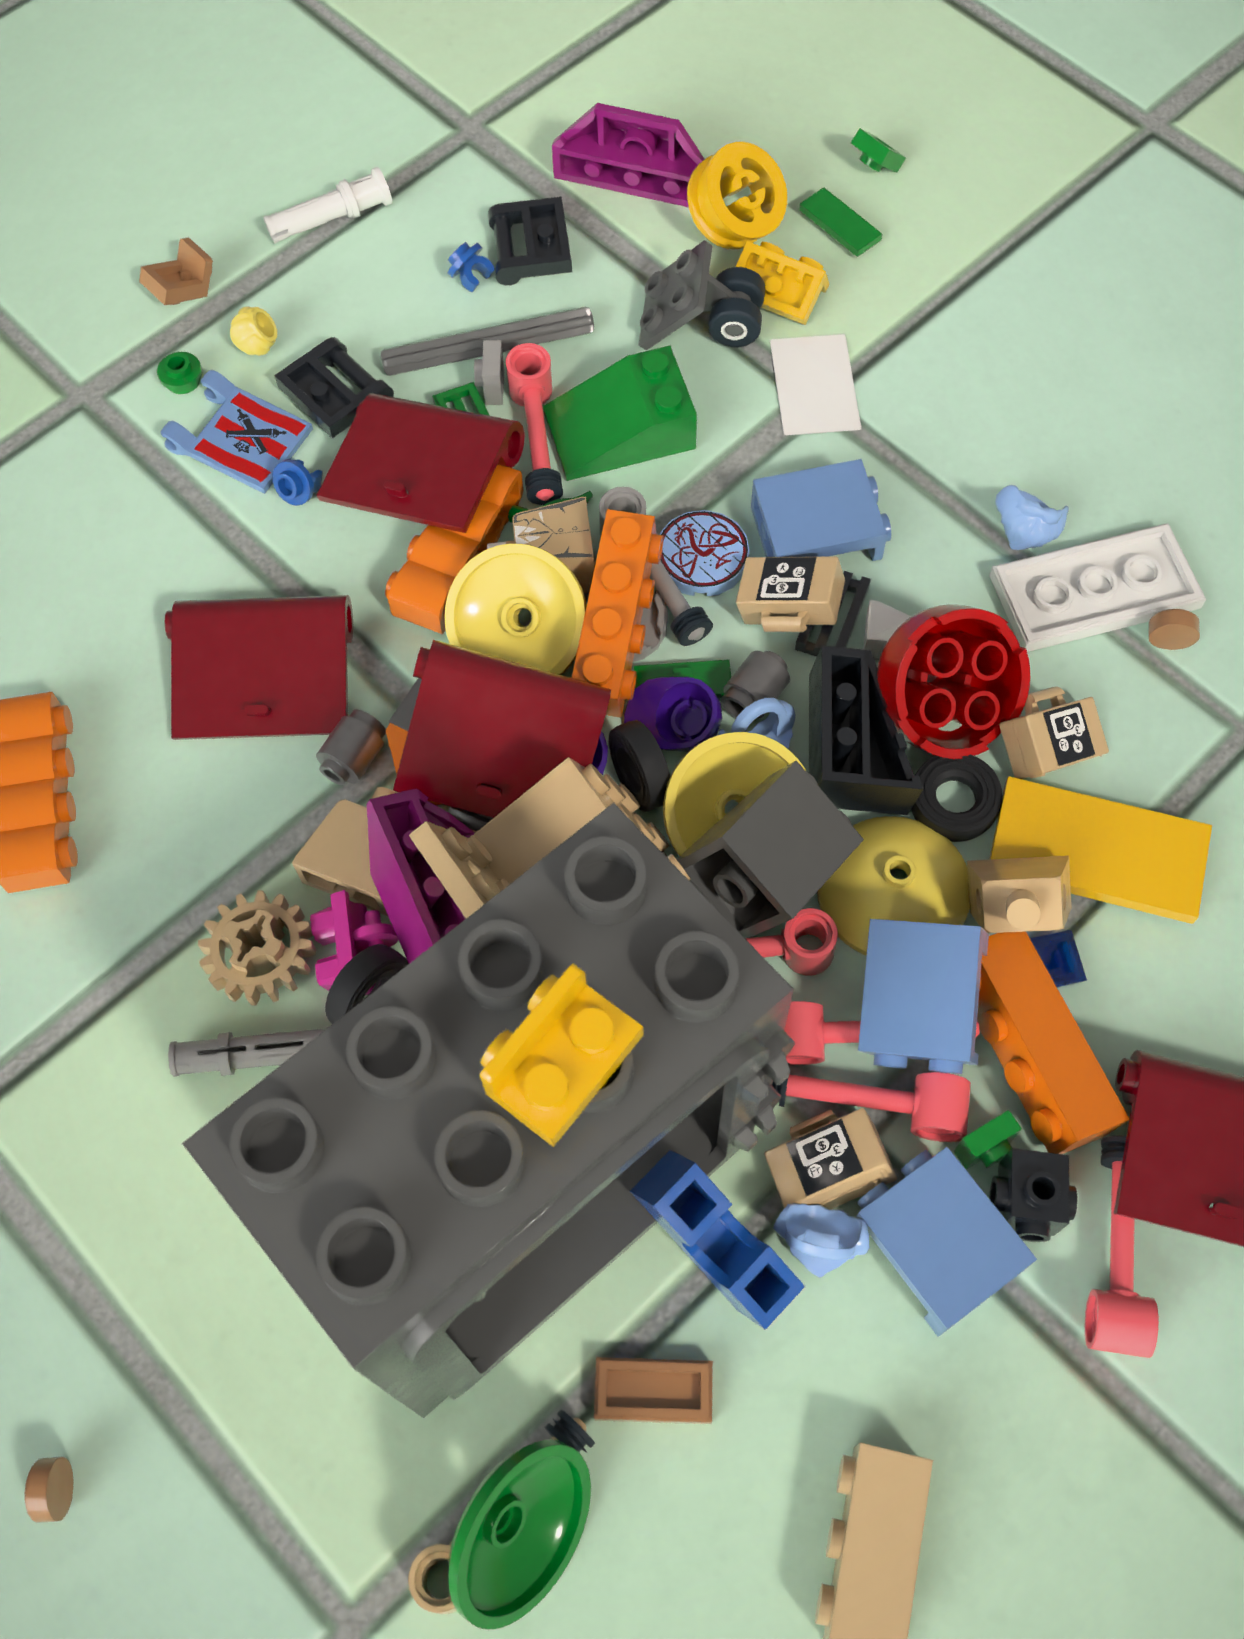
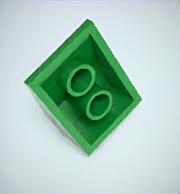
M671 345L628 355L543 406V412L566 481L696 449L697 413Z

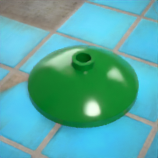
M548 1439L534 1442L518 1449L503 1459L491 1470L473 1493L456 1527L448 1563L449 1592L452 1603L457 1612L472 1625L490 1630L514 1623L529 1613L545 1598L567 1568L583 1534L591 1500L589 1469L583 1456L577 1450L559 1440Z

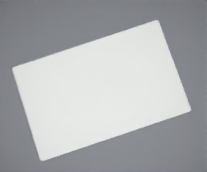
M845 334L771 339L770 345L784 435L861 430Z

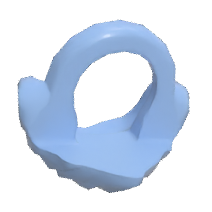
M1015 485L1006 486L996 495L995 504L1001 513V523L1004 525L1005 534L1011 549L1025 550L1042 547L1044 544L1057 539L1064 530L1069 511L1068 506L1060 510L1049 508L1043 501L1027 492L1019 490Z
M776 698L757 700L747 706L736 717L731 733L746 732L754 719L770 712L765 720L759 722L748 732L769 737L788 749L790 739L793 737L792 728L796 716L794 708L786 701L777 700ZM723 729L719 730V735L726 733Z
M788 1204L779 1214L773 1227L781 1237L786 1239L792 1255L798 1258L809 1272L818 1277H823L826 1273L838 1268L856 1255H865L869 1250V1233L863 1219L849 1216L844 1210L828 1209L820 1204Z

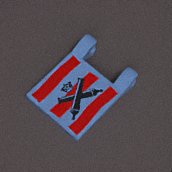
M210 370L201 379V384L207 387L204 395L209 401L222 404V406L198 437H195L179 423L169 421L160 432L164 438H167L164 445L168 451L174 454L190 456L265 494L273 484L272 476L276 465L293 457L313 430V426L311 423L236 387L222 374Z

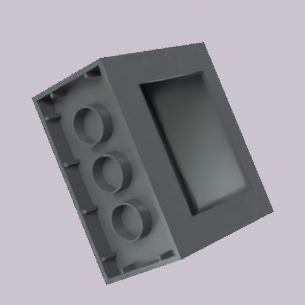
M613 802L182 1144L352 1368L424 1418L448 1396L456 1399L474 1386L657 1223L631 1194L630 1190L669 1150L695 1162L709 1177L740 1149L748 1152L757 1144V1136L753 1133L755 1125L767 1135L776 1127L777 1121L773 1108L782 1096L774 1089L772 1082L774 1081L776 1085H780L790 1074L786 1056L794 1047L795 1042L784 1030L794 989ZM574 963L585 972L587 985L642 1025L644 1035L553 1147L486 1095L480 1078V1073L484 1069L481 1065V1059L489 1045L501 1032L509 1030L514 1033L531 1013L527 1008L528 1003L541 983L551 975L560 978L568 967Z

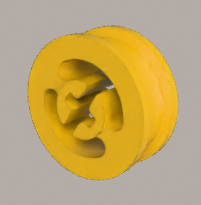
M733 142L719 149L714 155L704 159L694 169L687 189L688 206L695 225L709 241L725 249L744 248L747 241L754 243L756 240L772 233L780 225L787 207L786 183L779 166L766 151L752 143ZM749 187L752 194L744 196L728 206L725 205L724 198Z

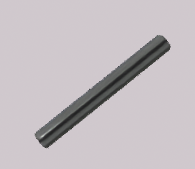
M582 307L384 349L381 351V360L386 375L392 376L482 357L483 340H501L502 352H505L524 343L538 345L590 334L594 331V320L590 308Z

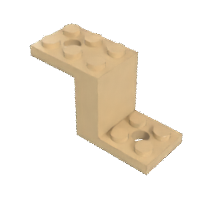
M569 757L469 838L462 836L453 827L445 829L428 821H425L409 835L466 919L613 802L666 857L667 855L664 850L669 847V843L656 826L651 822L646 824L634 812L640 805L622 783L617 785L608 774L602 776L591 763L584 767Z

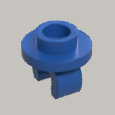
M465 242L448 258L452 266L447 273L452 278L460 273L462 285L468 291L473 292L480 282L474 277L472 270L480 271L488 279L495 268L489 259L484 256H478L483 249L479 243L470 247Z
M284 460L277 464L273 470V484L277 493L285 502L299 506L308 502L312 498L313 493L319 491L323 471L318 469L309 473L304 467V461Z

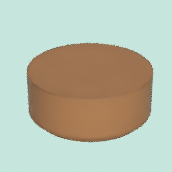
M1183 609L1164 610L1149 620V641L1155 647L1168 650L1184 649L1194 645L1200 638L1199 618L1190 611Z
M40 1458L31 1467L25 1484V1506L28 1515L34 1522L61 1521L68 1513L73 1497L74 1479L72 1467L67 1458Z

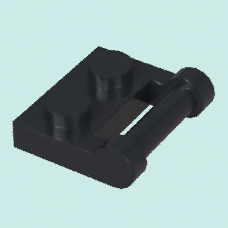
M562 197L500 203L490 207L488 210V220L490 227L494 230L498 261L495 264V275L500 284L510 286L519 282L521 278L572 272ZM523 223L527 255L514 256L511 227L513 224Z
M336 337L326 339L274 375L278 387L331 438H334L352 425L356 417L357 407L364 401L367 395L375 393L394 396L393 389L385 381L376 380L347 354L346 346ZM326 366H336L362 391L355 394Z

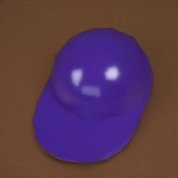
M660 677L645 681L635 689L633 698L628 701L624 714V723L633 720L642 722L650 730L661 750L689 752L701 742L716 736L723 719L722 705L713 689L702 680L691 677Z

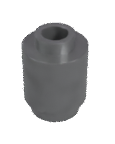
M771 651L751 652L724 686V695L721 698L723 708L736 719L747 706L763 698L777 699L790 682L786 662L779 655Z
M356 709L353 710L350 716H343L316 754V758L321 764L319 767L320 772L330 781L339 785H344L346 782L358 783L384 745L382 738L386 734L385 727L375 717L362 710Z

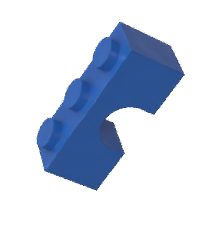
M669 1150L630 1190L631 1194L734 1308L764 1330L770 1326L805 1287L769 1245L751 1234L730 1213L728 1209L733 1204L703 1170L690 1159Z

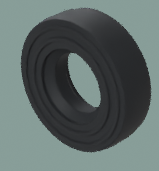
M638 720L628 721L616 726L609 732L608 743L611 759L620 783L632 793L640 805L638 809L641 811H651L663 806L665 790L671 776L656 739L650 730Z
M971 754L963 756L962 759L934 756L927 760L916 772L915 776L919 775L924 788L911 809L917 821L952 842L974 839L986 832L995 822L1002 804V788L994 770L980 758ZM948 781L962 782L972 790L975 804L965 812L956 813L948 811L937 800V788Z
M384 944L370 946L355 955L339 972L329 990L325 1004V1013L328 1020L334 1024L363 1001L364 996L374 984L375 986L369 995L409 964L407 959L395 949Z

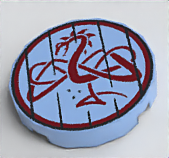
M707 510L686 512L672 519L660 532V535L664 537L660 561L681 593L694 596L696 592L707 593V596H715L735 587L741 580L745 561L749 557L750 551L747 535L737 522L724 514Z

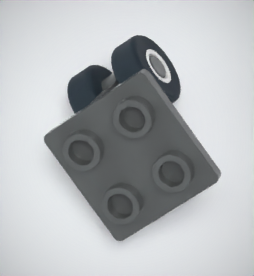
M704 240L692 250H685L674 263L663 271L655 272L646 283V296L643 315L640 319L641 330L638 345L644 350H648L703 311L710 312L708 329L711 336L718 343L729 347H743L753 343L761 332L762 314L759 309L763 305L765 295V283L762 277L751 269L732 267L722 271L714 278L709 274L712 245Z

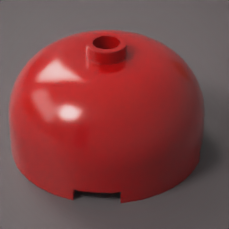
M946 604L927 608L913 615L892 634L881 653L877 667V676L882 696L887 704L886 712L894 721L897 732L903 733L906 742L935 756L962 759L963 756L970 754L975 756L989 749L987 745L1001 734L999 724L1020 717L1030 688V663L1026 648L1020 647L1016 636L1007 625L1008 622L1005 619L983 609L959 604ZM950 721L962 724L961 727L953 731L939 729Z

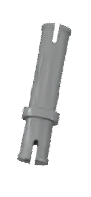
M326 1029L277 1032L233 1037L231 1032L219 1033L217 1039L178 1043L177 1041L170 1042L168 1051L170 1072L173 1076H180L181 1074L220 1071L221 1076L234 1075L236 1069L280 1066Z

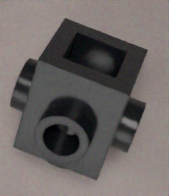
M1012 1148L998 1163V1176H993L989 1199L1022 1241H1049L1051 1236H1055L1069 1224V1220L1072 1221L1075 1218L1078 1197L1076 1187L1069 1185V1155Z

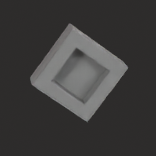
M483 340L482 359H475L474 362L475 386L483 387L485 405H503L505 369L501 340Z

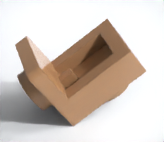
M189 237L182 238L179 241L177 260L141 266L139 282L164 305H176L184 301L204 298L208 295L213 261Z

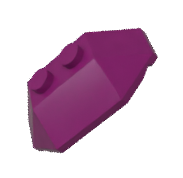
M596 103L554 139L552 143L553 173L556 179L689 207L687 189L691 174L697 165L704 160V157L680 120L602 103Z
M418 789L371 798L366 804L370 874L409 964L466 919L409 835L425 821L445 829L453 827L462 836L467 838L475 834V832L446 810L428 802L429 797Z

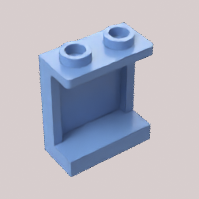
M862 459L753 480L751 510L766 557H824L868 549L872 561L883 558L885 544L891 540L889 518L886 513L880 514L877 505L878 488L876 480L873 476H867Z
M870 919L858 1051L874 1055L873 1065L907 1068V1059L929 1061V1071L962 1074L963 1064L978 1065L979 1054L975 1053L981 962L982 955L987 956L989 934L981 926Z
M948 1147L933 1157L928 1150L921 1152L901 1169L906 1177L892 1188L888 1189L885 1183L882 1182L867 1192L857 1201L862 1210L855 1217L865 1221L871 1238L928 1311L924 1319L938 1337L1037 1260Z

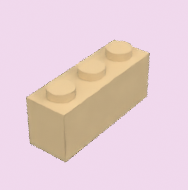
M859 1443L854 1447L853 1456L843 1454L837 1480V1492L846 1494L842 1520L832 1518L826 1548V1557L836 1559L832 1585L821 1584L815 1615V1624L825 1626L823 1639H908L933 1460L864 1443Z

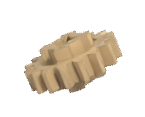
M258 890L254 902L250 903L247 902L242 894L236 895V908L230 910L223 904L217 907L222 916L219 922L205 921L204 926L212 936L211 938L198 940L199 948L207 955L199 961L200 966L206 974H211L208 980L217 991L225 988L226 995L233 1002H236L243 992L252 1006H257L260 994L267 993L273 1002L279 1001L278 988L284 985L294 992L297 989V985L292 977L296 973L309 975L311 971L307 962L303 959V957L316 955L315 946L312 941L307 940L313 936L309 921H303L305 916L297 904L288 908L289 904L282 894H278L272 903H269L263 890ZM284 926L290 933V948L286 947L282 941L285 935L282 931ZM226 948H229L233 953L229 959L232 965L230 970L225 962Z

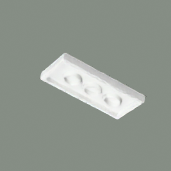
M1168 523L992 566L989 575L1019 645L1026 648L1027 652L1149 622L1154 615L1164 610L1183 609L1193 611L1201 609L1206 601Z

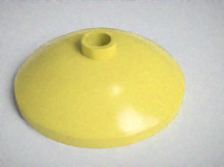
M504 544L479 553L466 563L457 574L450 587L445 605L446 633L451 645L561 675L576 659L587 605L579 581L569 567L558 557L544 549L531 545ZM524 608L529 610L532 617L530 624L526 627L521 625L518 619L520 611Z
M732 732L717 735L692 748L673 770L667 783L663 802L666 832L678 856H681L726 815L725 806L730 800L740 803L767 777L794 761H797L806 771L799 759L779 742L750 732Z
M897 816L875 817L853 825L864 840L817 891L820 909L834 920L838 930V938L855 951L866 956L870 919L963 925L970 910L968 868L958 849L948 838L921 822ZM895 868L902 869L908 877L896 879L891 875L890 870Z

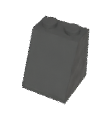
M794 761L767 777L679 856L677 861L689 876V881L744 938H750L793 919L864 839L851 825L849 818L842 811L838 810L820 789L815 778L805 771L797 761Z

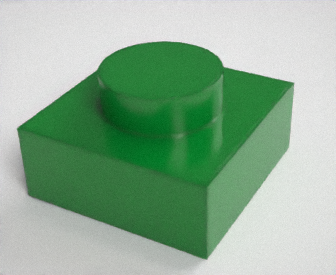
M859 128L851 141L853 146L863 152L859 160L877 172H880L885 167L897 173L906 159L905 156L877 136Z
M1007 1110L963 1137L955 1148L954 1153L966 1170L982 1161L986 1168H989L1000 1162L1013 1148L1010 1143L1022 1128L1011 1112Z

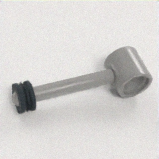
M616 487L607 491L602 496L599 503L600 538L607 509L646 515V501L637 490L630 487ZM661 561L659 564H652L650 579L655 580V588L675 617L670 626L673 634H675V637L682 646H689L699 642L710 633L713 623L702 607H690Z

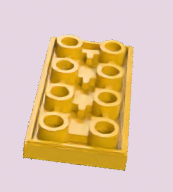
M1008 776L1004 786L1002 804L998 814L989 860L1069 855L1071 894L1193 924L1199 916L1212 825Z

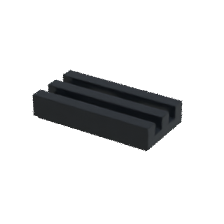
M844 571L845 582L839 611L847 591L855 593L835 647L847 648L869 590L871 579L862 576L861 580L858 581L852 579L853 573ZM806 625L807 629L804 632H799L795 650L817 657L821 646L827 645L834 625L822 626L816 644L809 642L815 625Z

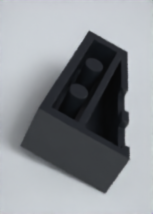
M822 645L809 674V773L815 778L820 789L837 809L908 815L924 788L919 775L914 776L905 750L908 746L903 733L897 732L894 721L886 712L887 704L879 687L878 668L871 650Z

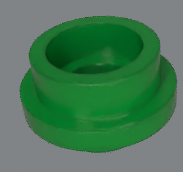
M175 352L167 355L160 361L157 367V375L161 384L171 392L187 394L199 386L202 367L195 355L188 352Z

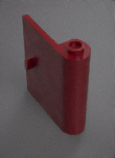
M371 393L358 405L356 417L316 496L322 502L466 533L497 464L513 468L519 462L524 448V428L519 421Z
M349 595L175 601L172 611H166L165 632L167 638L171 639V739L330 735L341 718L348 716L347 643H351L353 639V610Z
M433 640L430 649L420 647L413 677L420 678L422 681L393 791L403 792L418 789L429 797L428 800L494 818L568 757L584 767L590 763L592 764L608 709L611 689L437 640ZM483 783V784H487V785H490V786L498 787L499 789H496V788H493V787H489V786H485V785H478V784Z
M1140 1050L1134 1051L1130 1059L1123 1058L1121 1060L1115 1079L1116 1090L1122 1091L1123 1102L1132 1105L1114 1214L1244 1247V1077Z

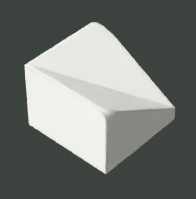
M870 600L866 614L863 650H871L873 657L880 659L889 638L902 623L912 616L882 602Z

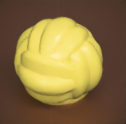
M246 306L241 308L232 319L230 338L233 344L246 354L262 356L267 354L275 343L277 328L272 317L265 310L259 307Z

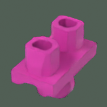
M345 890L330 894L331 907L310 915L311 931L315 941L323 946L336 942L337 955L319 959L315 964L317 983L328 991L339 972L359 952L376 944H384L391 947L398 942L393 926L381 923L380 911L371 910L367 912V907L363 903L350 901L349 893ZM375 984L369 989L366 995H369V993L374 988Z

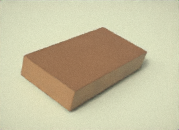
M596 1357L594 1420L712 1424L713 1361Z

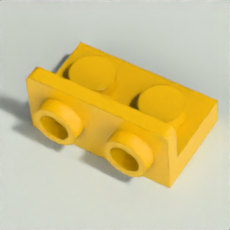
M747 241L735 267L751 269L762 277L765 283V295L761 308L806 325L820 292L826 293L830 285L826 271L823 270L824 267L819 262L802 256L798 261L785 256V252L772 243L761 242L759 246Z
M574 963L568 967L560 978L551 975L541 983L528 1003L527 1008L531 1013L514 1033L509 1030L501 1032L489 1045L481 1059V1065L484 1069L480 1073V1078L486 1095L553 1147L644 1035L642 1025L587 985L585 972Z

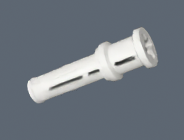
M375 167L371 169L370 175L352 182H348L346 179L339 181V184L336 185V190L294 205L278 213L264 216L263 218L275 244L292 235L345 215L348 218L352 217L354 219L360 216V211L383 203L385 206L392 204V198L380 168Z

